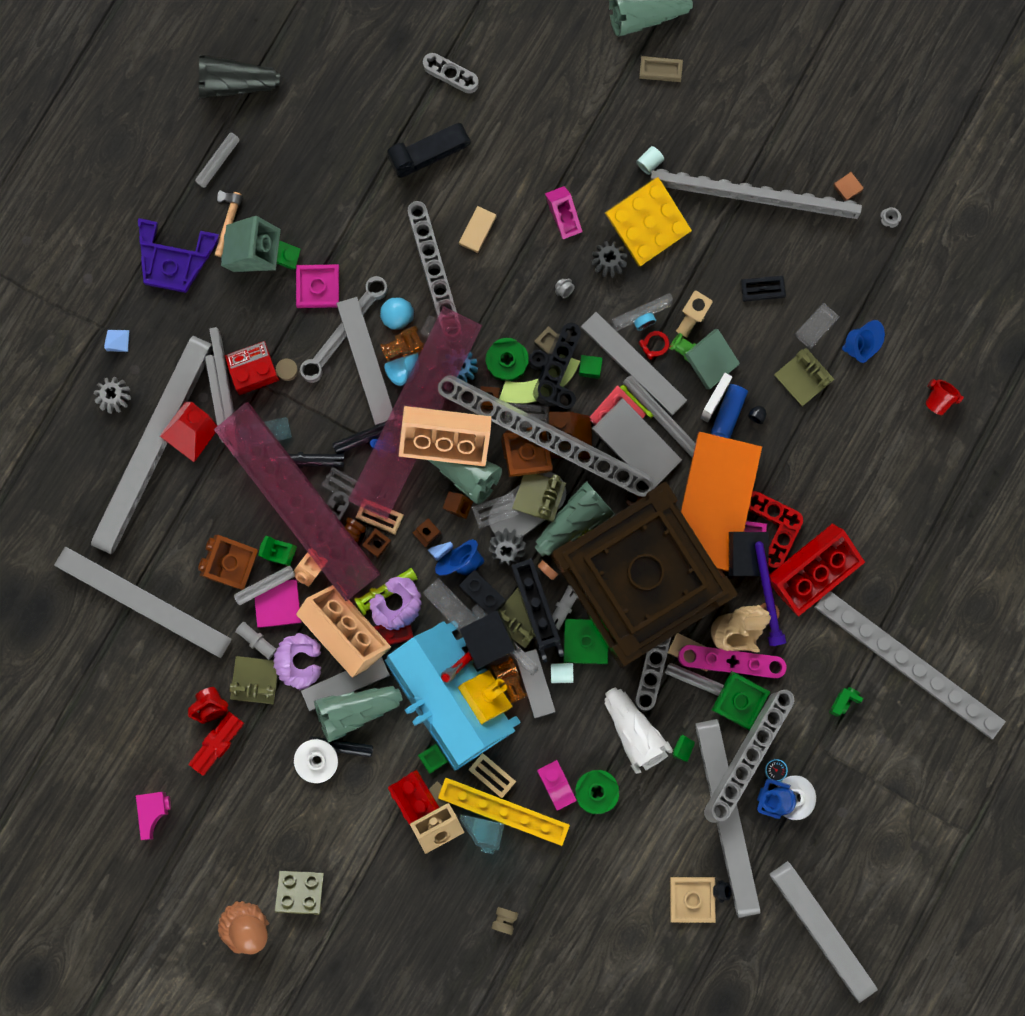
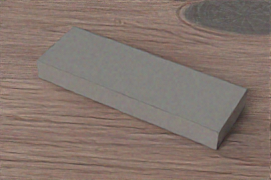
M537 650L515 655L534 718L555 713L556 711Z

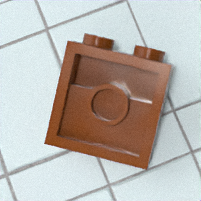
M510 430L503 433L501 442L509 477L552 472L549 450ZM546 431L541 432L540 437L548 441Z
M214 535L213 538H209L205 550H208L206 559L202 558L199 563L198 570L201 571L200 576L243 590L258 549L221 535Z

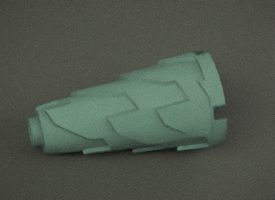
M609 0V10L613 9V15H610V20L614 33L618 37L641 31L646 27L659 25L663 21L687 14L693 8L692 0Z
M428 460L444 476L451 480L460 491L478 505L489 497L493 492L491 489L492 485L495 484L497 486L502 475V468L487 460L485 467Z
M586 481L567 501V505L556 514L554 521L547 526L541 536L535 541L537 543L535 549L542 557L545 555L549 557L554 550L570 540L572 542L609 518H612L615 513Z
M394 686L380 689L372 688L358 693L350 692L338 696H327L314 700L318 720L322 724L323 734L327 742H331L345 736L348 732L364 726V723L383 716L384 713L398 707L399 702L403 701L399 688L395 689Z

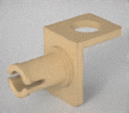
M694 291L683 309L686 316L676 332L688 338L696 322L704 320V316L713 301L700 292ZM700 298L704 301L705 307L703 310L696 311L693 308V301Z

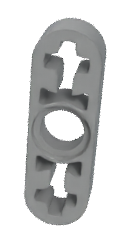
M429 53L424 57L423 67L428 74L465 93H473L478 89V77L473 72L436 53ZM433 60H436L437 66L433 65L432 67H429L428 61L432 62ZM452 68L456 70L457 74L453 78H448L445 75V71ZM472 79L474 85L470 84L467 87L464 80L469 81Z

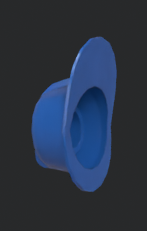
M872 320L862 328L850 331L842 350L851 357L856 358L860 363H865L883 345L885 331L882 323L878 320Z
M474 539L468 540L461 546L448 552L436 564V573L441 576L455 571L462 575H469L484 563V558L477 550V541Z

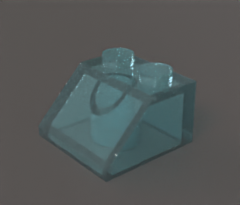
M460 815L462 824L475 844L481 847V852L494 854L495 850H500L505 824Z

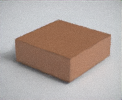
M852 172L833 185L844 201L850 200L864 189Z

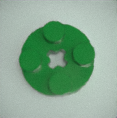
M502 338L495 341L486 353L488 371L495 379L501 381H513L523 376L528 366L526 348L512 338ZM506 354L509 355V358H513L509 365L501 362V359H504Z
M592 770L582 775L578 780L575 788V797L580 807L586 812L603 814L610 811L616 805L619 799V787L616 779L610 773L603 770ZM592 787H602L601 792L603 796L594 798L591 791Z

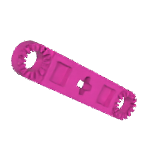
M686 645L678 652L680 664L690 668L727 673L733 671L742 675L774 679L782 677L787 668L785 661L777 656L725 651L695 645ZM686 650L694 652V661H685L684 652ZM731 656H734V660L738 662L736 665H733V668H730V664L727 663V659H731ZM773 661L778 662L781 666L777 674L772 673L769 669L770 663Z

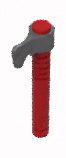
M468 651L452 667L447 668L441 673V679L444 682H451L456 677V674L473 659L470 652Z

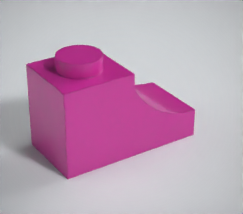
M565 186L545 193L550 212L554 217L562 239L581 233L582 228L572 196Z
M557 760L537 770L557 811L577 801Z
M166 792L136 795L141 840L153 839L156 823L163 815H168V809H171L170 797L166 796Z

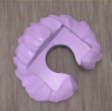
M391 578L385 585L389 592L397 593L401 596L402 606L398 610H390L386 606L384 596L381 594H375V597L369 603L372 610V618L377 626L382 625L388 630H399L402 627L411 625V622L415 621V618L419 616L418 612L421 610L420 605H422L420 600L421 594L417 591V587H415L411 579Z
M302 633L288 636L279 643V647L274 653L273 668L276 669V674L279 675L281 681H284L285 685H291L293 688L301 690L308 688L317 681L321 674V667L313 664L305 669H298L293 664V657L299 652L306 653L311 657H318L321 654L320 643L316 639H311Z

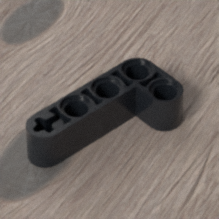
M456 123L407 147L404 143H398L389 148L387 154L397 177L402 178L466 148L471 144V140L462 123Z
M567 323L558 331L533 390V396L536 401L559 412L567 411L576 402L574 393L560 386L581 335V330L575 323ZM568 330L571 331V332H570V335H571L572 337L569 338V339L567 340V342H564V341L566 340L567 336H568L567 331H568ZM557 349H562L565 352V358H560L557 355ZM549 368H554L557 371V377L550 376ZM541 387H545L548 389V397H545L541 394ZM560 396H565L568 399L567 406L561 404Z

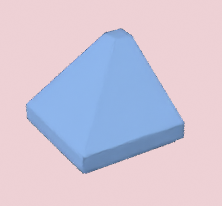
M108 330L104 345L106 351L128 352L129 330Z
M447 542L430 547L428 552L436 561H439L453 549V544Z

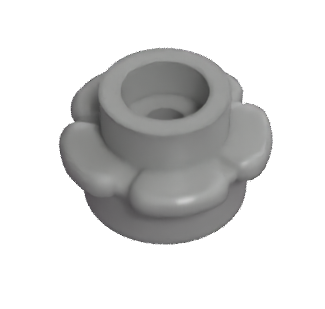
M889 207L881 212V222L886 227L894 228L901 221V214L896 208Z
M559 280L555 285L556 295L562 298L568 297L575 287L572 284V280Z

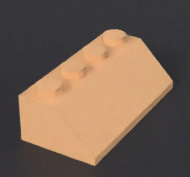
M335 584L306 598L296 613L352 678L366 671L391 648L388 642Z

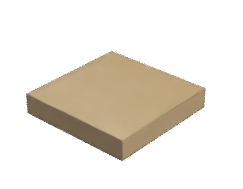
M670 877V922L716 923L715 897L713 895L715 877Z

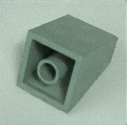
M258 216L226 225L221 266L232 272L276 270L281 229Z

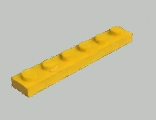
M445 778L438 799L560 846L563 845L570 826L449 778Z

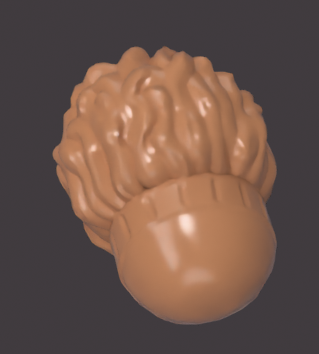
M236 901L233 905L227 906L225 912L219 918V937L234 953L255 954L266 945L268 937L266 926L269 925V922L257 905Z

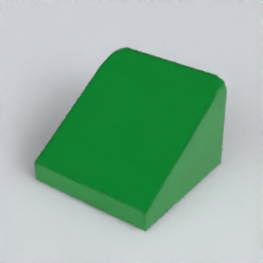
M581 355L579 376L600 379L602 357Z
M680 735L672 753L673 757L687 762L695 742L684 735Z

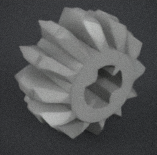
M113 377L110 382L108 378H105L104 385L101 383L97 384L100 390L94 391V394L99 396L95 399V403L100 404L99 408L102 411L107 408V412L111 414L114 408L118 413L121 412V405L127 408L128 405L125 400H131V396L127 394L130 392V388L125 386L124 380L118 382V379ZM113 392V394H116V397L112 398L109 394Z

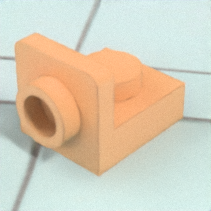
M311 547L295 568L294 577L300 583L309 587L329 560Z

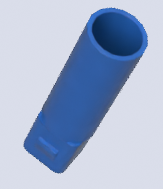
M729 384L712 427V435L731 438L748 394L745 388Z

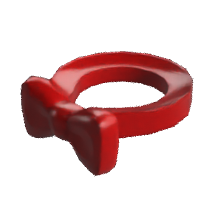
M653 331L645 337L644 341L640 340L638 344L648 359L652 360L654 356L659 357L667 352L669 339L663 332ZM653 336L661 337L665 342L664 348L660 351H649L647 348L649 339Z

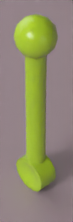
M620 386L650 418L654 416L628 391L627 386Z

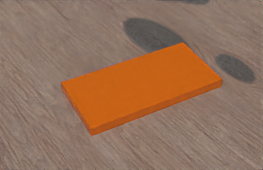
M698 432L681 513L716 568L729 572V532H744L762 446Z

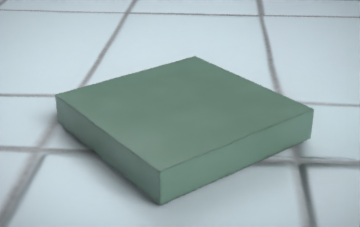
M714 329L684 354L706 389H711L721 380L724 373L729 374L740 364L719 329Z

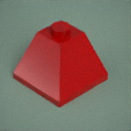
M184 402L160 437L192 462H195L217 432L218 427L211 417L193 402Z

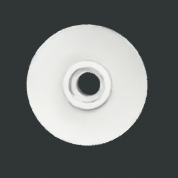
M312 739L299 746L294 756V766L299 776L311 783H321L334 775L338 766V756L335 749L328 742ZM319 756L321 758V762H314L313 757Z
M786 777L781 782L791 785L790 789L796 797V806L790 814L783 816L791 820L804 819L812 813L816 804L814 787L804 777ZM798 794L801 796L800 802L797 800Z

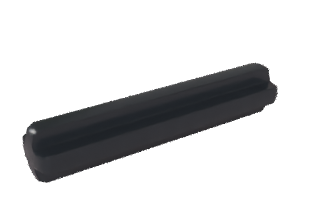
M387 421L334 442L333 448L335 453H343L368 443L372 439L381 438L389 432L393 433V424L391 421Z
M313 736L309 738V740L320 739L327 742L326 738ZM340 740L328 742L339 753L371 757L373 754L372 745Z

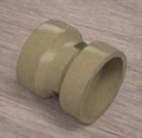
M498 907L496 911L497 918L493 922L491 929L512 935L514 930L513 923L517 920L519 913Z

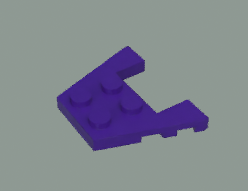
M138 218L143 283L149 286L186 293L218 243L219 234L200 231L196 251L155 244L154 240L158 223Z

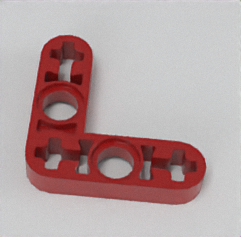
M753 491L751 499L755 496L758 498V503L763 505L764 500L768 503L764 507L763 512L759 511L762 506L755 504L754 507L749 505L748 511L779 525L769 546L770 556H773L777 550L772 548L773 545L780 550H785V553L780 551L777 559L780 562L771 564V559L769 558V568L777 569L784 563L803 524V516L798 511L760 492ZM769 506H777L779 515L776 517L770 516L767 512ZM785 510L787 511L785 516L791 518L794 515L799 523L791 526L788 519L784 518L783 521L779 519ZM780 534H786L789 537L788 545L783 546L778 543L777 538Z

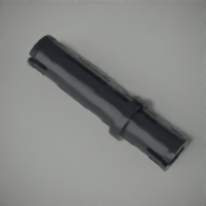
M279 453V459H288V461H279V467L298 466V469H303V466L344 468V462L335 461L336 459L344 460V454Z

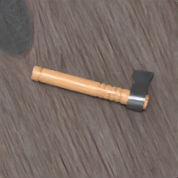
M221 190L218 192L217 201L221 203L225 200L230 203V207L222 228L215 256L221 257L223 254L226 225L234 222L238 206H240L243 198L240 193H225Z

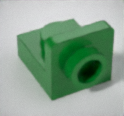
M851 687L841 689L829 713L836 717L840 716L841 713L845 714L850 706L848 699L857 704L862 703L863 698L859 696L860 692Z

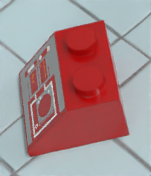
M265 341L225 355L230 375L239 395L279 381Z

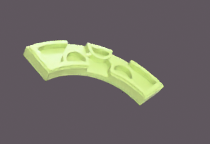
M559 355L560 358H565L564 355ZM570 359L560 386L564 387L572 379L580 364L579 360ZM551 368L549 370L550 376L557 377V371ZM538 378L528 382L505 381L499 399L513 405H526L538 402L533 396V390ZM541 387V394L545 397H548V389L545 387Z

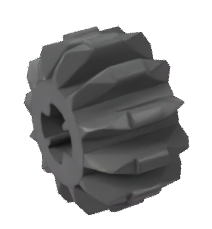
M607 241L604 242V248L601 245H597V251L592 252V257L595 259L591 261V264L596 266L595 272L603 270V277L606 276L607 272H610L612 278L615 276V271L621 274V267H626L627 262L624 261L627 259V254L622 253L623 246L616 248V242L609 246ZM609 256L613 257L610 262H606Z
M507 528L504 529L503 533L497 531L495 537H491L490 540L492 545H490L489 551L493 553L492 558H499L500 565L503 561H506L508 566L511 565L512 561L518 563L520 557L525 555L526 542L522 541L523 536H516L515 529L512 533H509Z

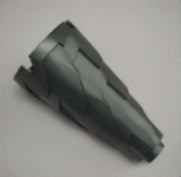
M199 55V98L272 91V89H275V86L280 85V73H276L272 67Z

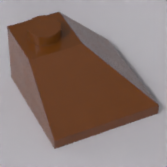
M549 412V425L592 446V423L590 416L574 412ZM568 441L559 443L562 450H569L571 448V444ZM550 451L551 459H565ZM587 451L579 453L581 459H590L591 457Z

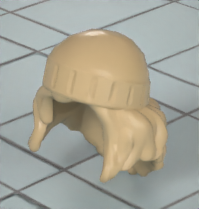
M760 605L740 607L733 613L724 614L715 619L711 627L712 640L718 649L725 651H751L758 653L760 649L756 646V640L763 634V629L766 628L767 624L770 623L771 616Z

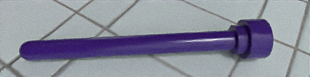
M758 541L755 543V550L766 608L771 616V632H769L768 642L769 646L782 645L787 643L786 637L782 630L779 629L764 545Z

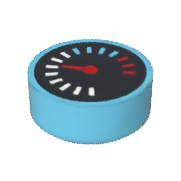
M647 313L637 318L634 324L637 330H643L653 325L656 319L653 313Z
M779 759L771 760L765 766L767 778L781 781L787 775V766Z

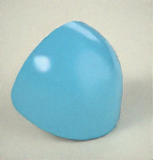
M418 353L385 363L384 369L386 374L395 385H406L417 376L419 371Z

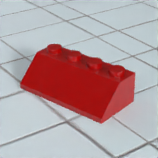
M832 523L769 574L770 582L775 592L799 617L863 565L865 561L846 532Z

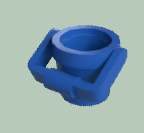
M768 778L765 781L764 787L760 788L757 798L759 801L757 806L758 812L780 819L782 815L790 814L796 806V797L790 789L791 785ZM770 783L780 786L770 791L768 789Z

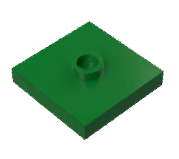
M565 619L564 663L608 664V646L592 620Z
M731 671L712 711L750 731L770 691Z

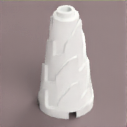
M615 687L605 693V705L614 721L616 731L632 764L631 767L636 774L641 773L639 767L643 766L646 771L667 758L668 755L665 751L673 752L668 741L664 740L659 731L637 709L626 692H623L622 689L617 690Z

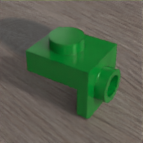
M279 240L276 264L291 270L295 269L301 249Z
M265 536L260 545L258 556L273 563L290 566L297 546Z

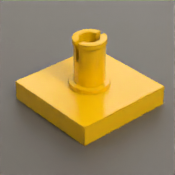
M490 670L458 686V689L481 725L513 707L504 694L507 690V685L505 684L500 688L504 680H495Z

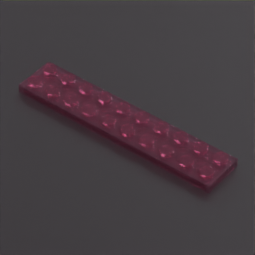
M443 306L348 501L388 519L417 460L416 458L399 457L404 406L433 410L442 409L447 398L440 395L438 385L447 375L458 377L482 328L481 324ZM449 381L444 382V389L451 391L453 383Z
M249 402L243 404L214 429L345 601L351 599L381 575Z

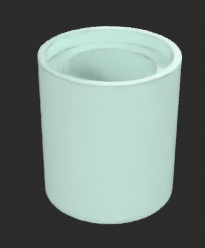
M651 146L636 163L643 172L649 175L652 170H655L664 161V157L658 149Z
M573 663L551 664V683H573Z

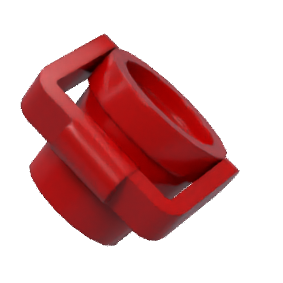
M932 379L927 385L932 391L926 401V406L936 414L943 415L953 403L959 404L964 398L953 385L944 380Z
M215 687L203 689L195 695L196 702L188 708V717L205 724L225 715L228 712V703L220 697Z

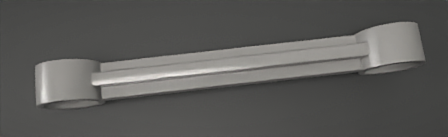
M374 276L366 282V292L359 300L363 315L375 300H381L386 296L388 289L383 278ZM373 282H381L384 285V291L370 293L369 287ZM343 323L338 326L313 359H308L302 363L300 373L305 381L315 383L321 379L323 374L322 367L347 337ZM310 364L317 365L319 368L318 375L305 376V367Z

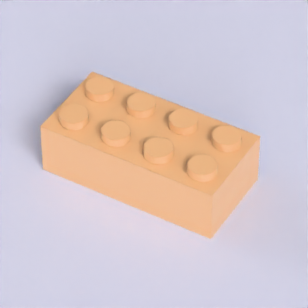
M404 406L399 457L485 467L492 416Z

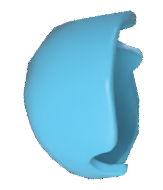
M390 298L382 305L380 318L383 324L390 329H403L413 321L414 309L411 303L403 298Z

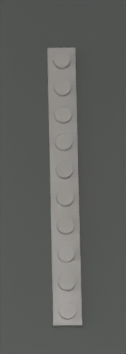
M664 169L652 170L650 179L651 181L659 177L666 188L852 219L859 218L862 205L851 200L841 202L836 201L832 197L817 198L809 193L799 195L794 194L790 190H782L780 192L774 191L773 188L767 186L756 188L748 183H740L738 185L724 179L714 181L706 176L696 178L682 172L672 174Z
M831 591L823 596L815 605V609L991 740L994 739L1006 722Z

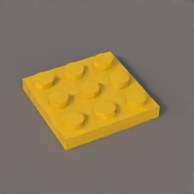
M659 177L654 178L605 212L638 266H642L692 231Z

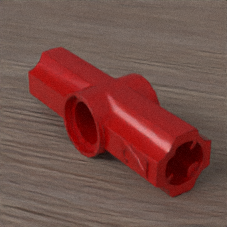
M228 712L218 727L207 735L202 742V747L188 765L204 776L214 762L228 750L231 740L245 723L231 712Z

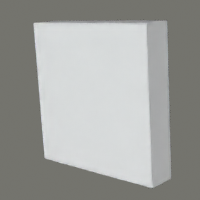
M724 373L705 406L700 419L706 422L709 421L727 390L732 376Z

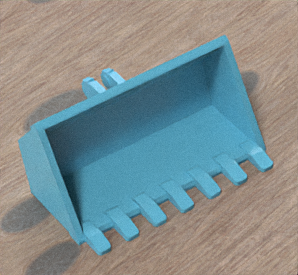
M443 621L411 638L390 653L384 662L412 704L405 709L406 713L409 714L416 711L419 715L412 721L414 726L422 722L424 723L449 764L456 771L514 733V727L520 724V720L517 716L508 720L505 714L502 713L481 725L458 689V686L487 671L484 668L477 672L472 665L474 663L473 659L456 674V677L451 682L446 683L441 679V673L447 668L452 667L465 655L462 648L467 646L464 638L456 640L452 632L459 628L457 623L453 621L446 624Z

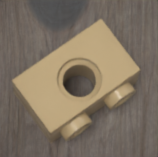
M449 803L410 823L425 854L465 833Z

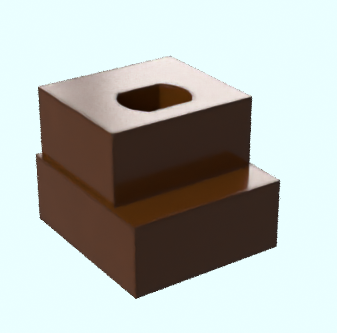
M480 387L482 391L499 399L500 388ZM484 401L482 403L483 409L493 410L491 402Z
M448 492L442 509L450 514L467 519L473 501L463 494Z
M429 518L412 532L425 548L442 535ZM428 528L431 532L430 535L426 536L422 532L423 529Z
M375 528L362 546L378 558L390 545L391 540ZM375 541L382 544L380 548L373 545Z

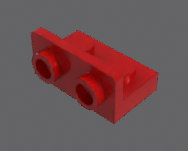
M417 770L388 787L391 797L397 803L409 825L440 808Z

